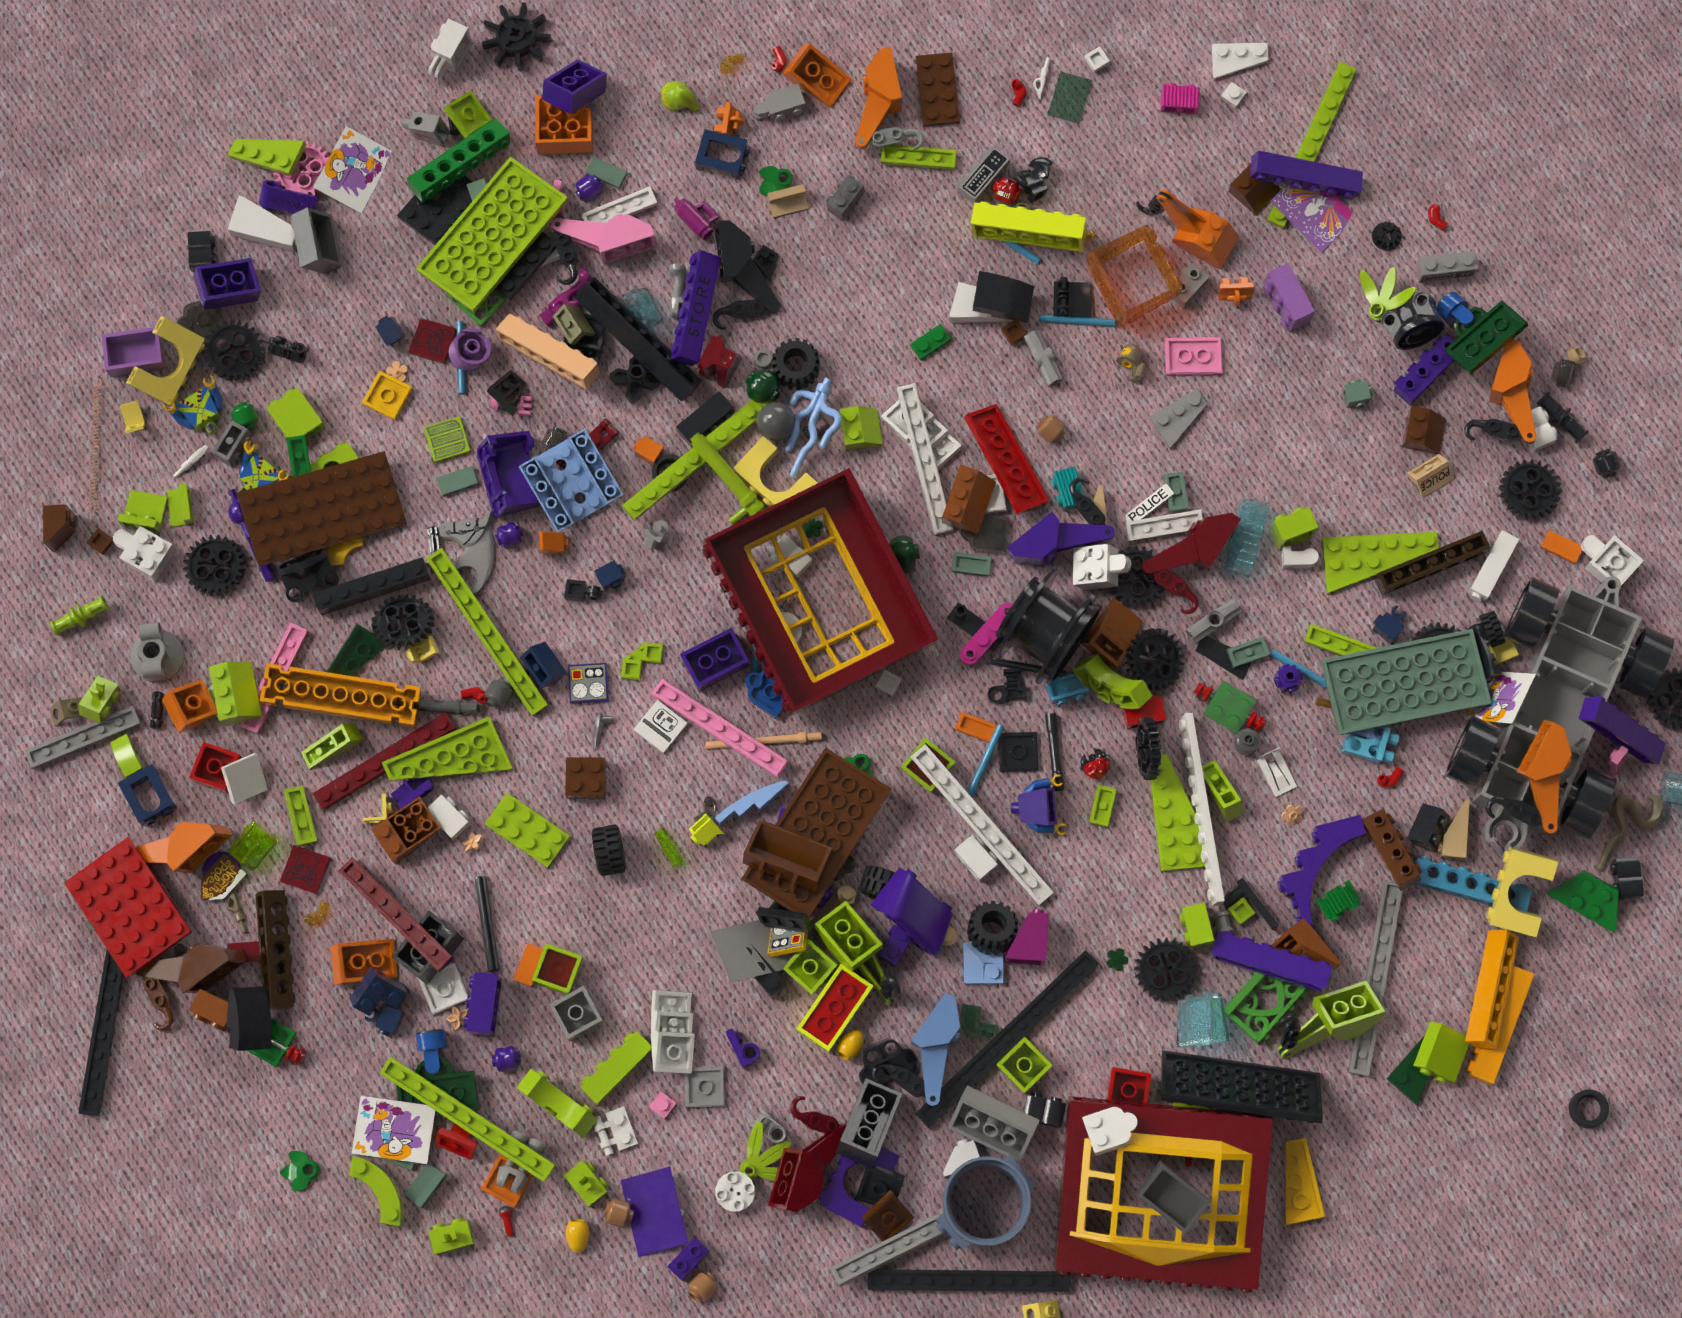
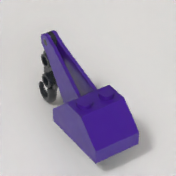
M1078 477L1074 479L1069 486V491L1074 498L1078 512L1088 524L1060 523L1053 512L1049 513L1007 547L1008 556L1015 564L1042 567L1045 564H1051L1056 559L1057 552L1109 541L1114 538V528L1105 524V515L1089 497L1080 494L1076 490V485L1079 482L1090 484L1086 478Z

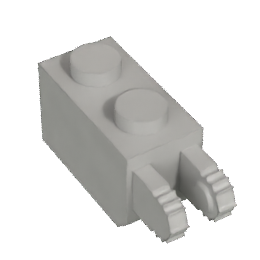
M799 84L767 93L764 97L765 102L753 107V116L758 121L770 118V121H781L785 116L791 114L796 116L803 113V110H806Z

